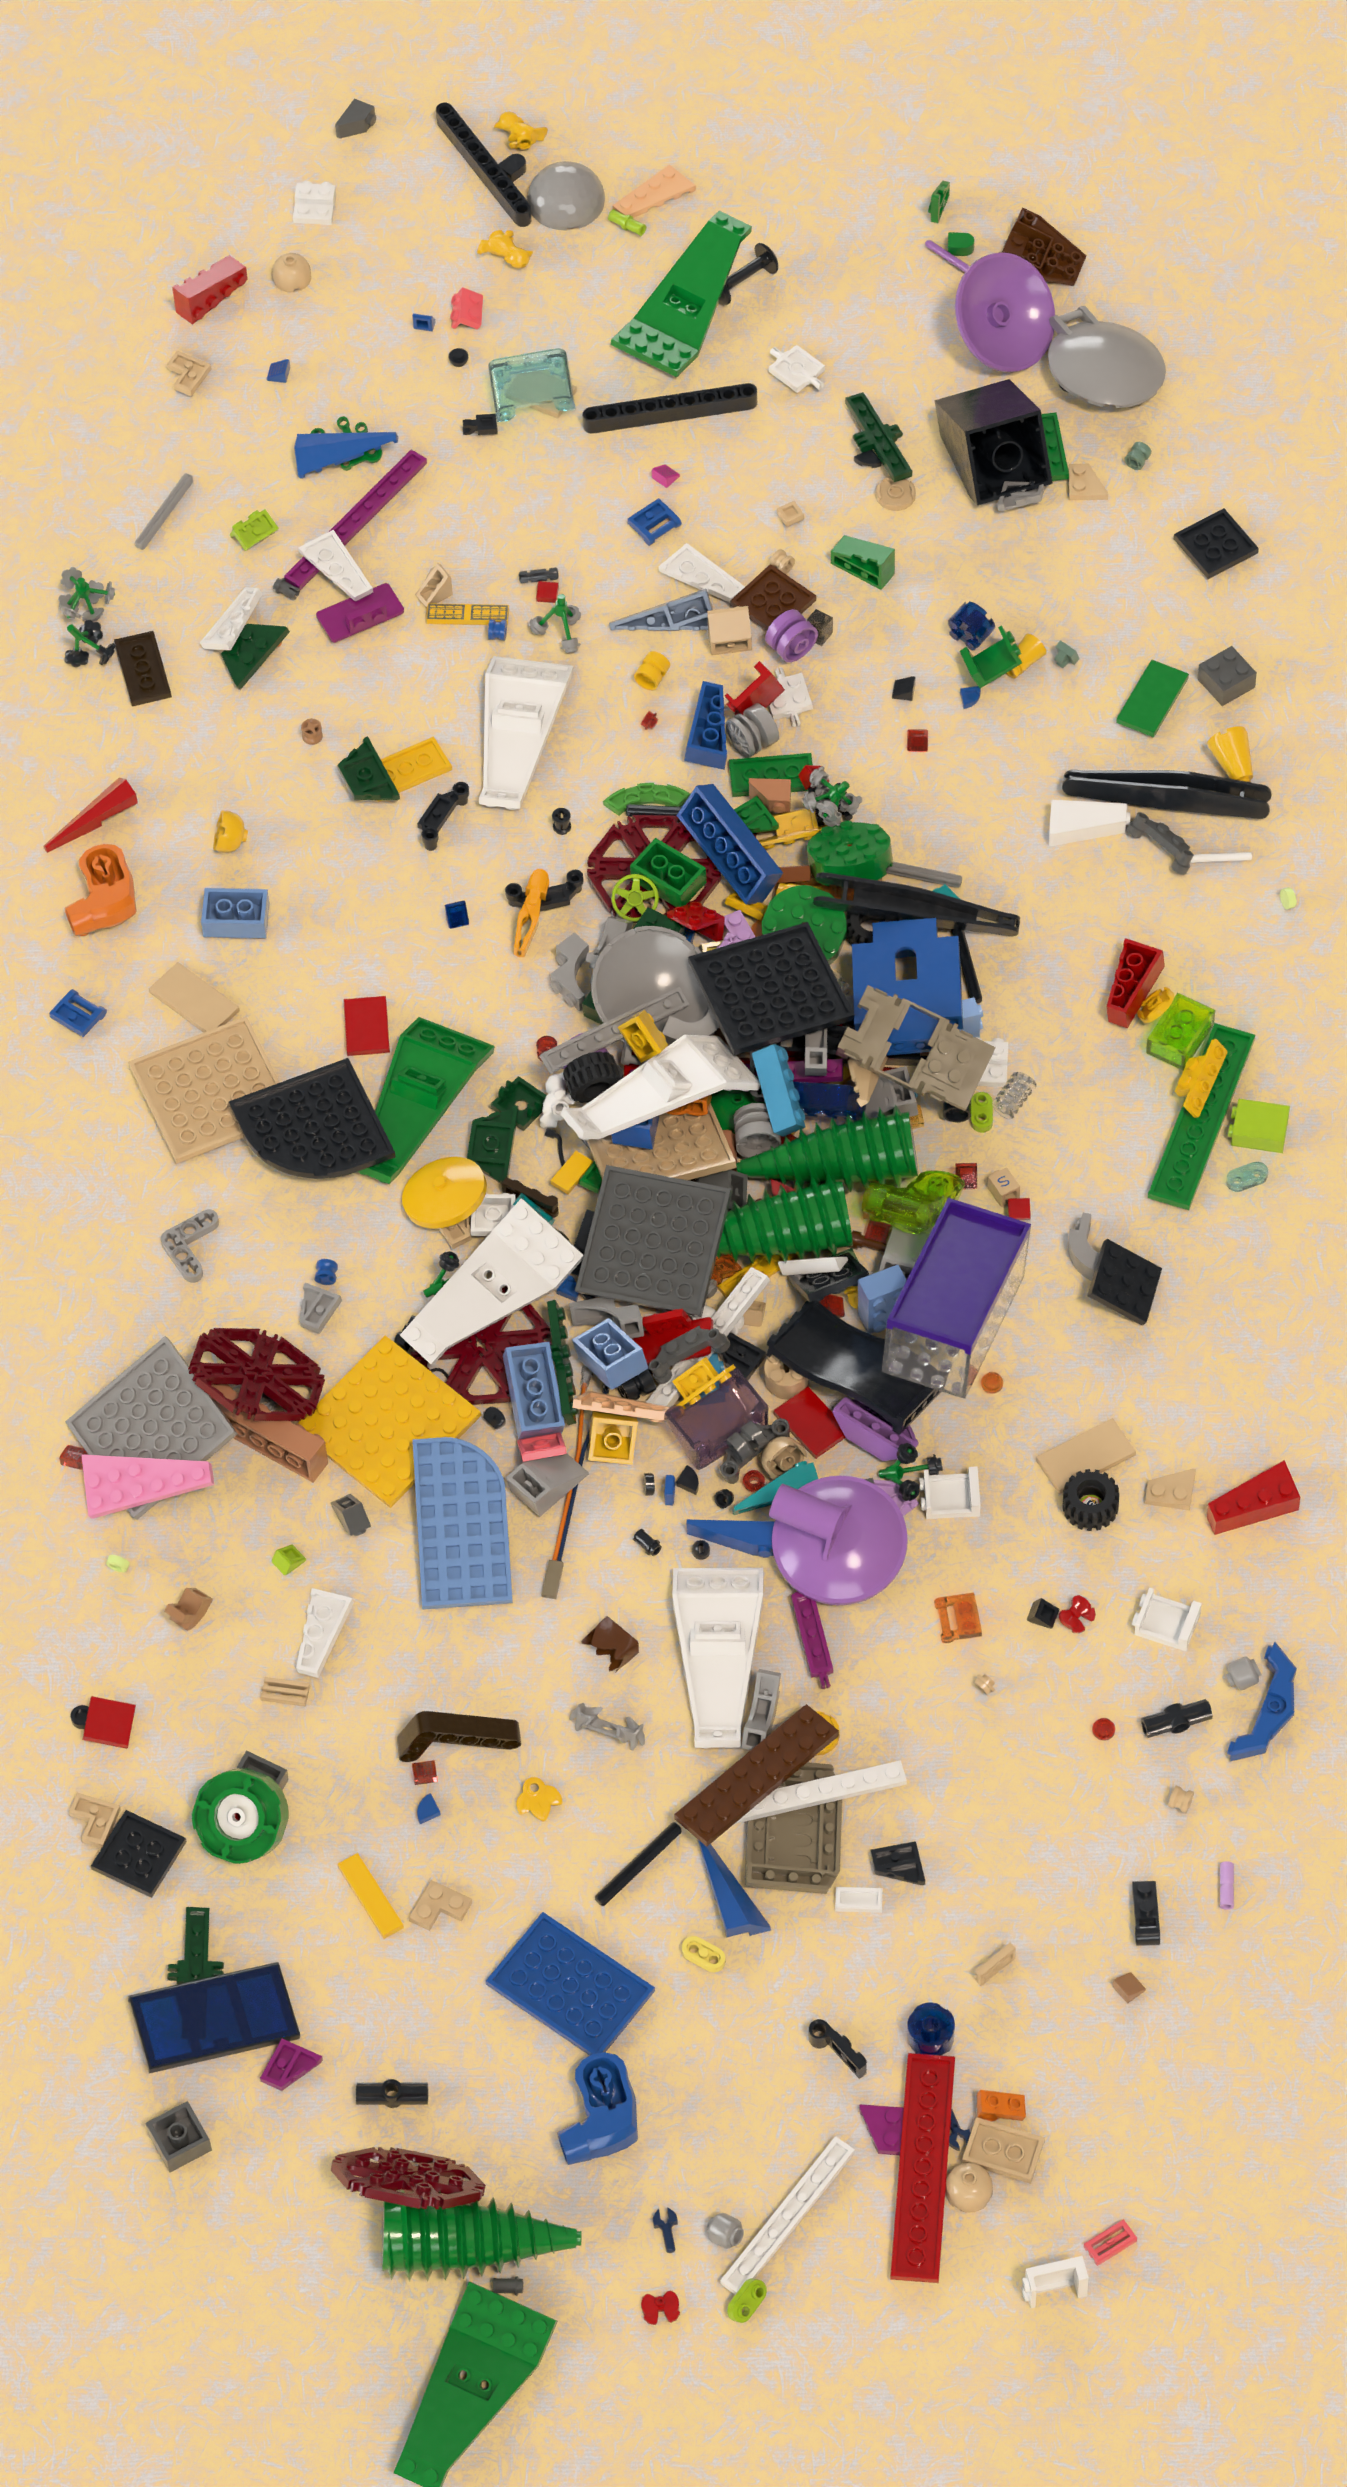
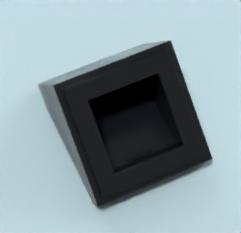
M911 676L895 680L892 699L912 701L916 677Z
M1040 1598L1033 1602L1027 1621L1052 1629L1060 1609Z

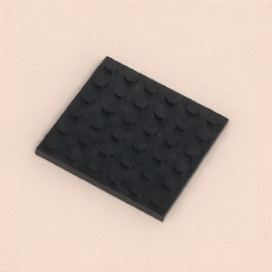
M808 922L688 957L689 965L733 1055L854 1020L855 1014Z

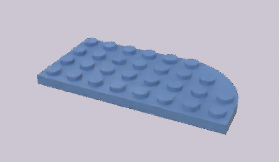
M451 1437L413 1439L422 1609L513 1603L506 1490L504 1478L498 1466L479 1447L461 1439Z

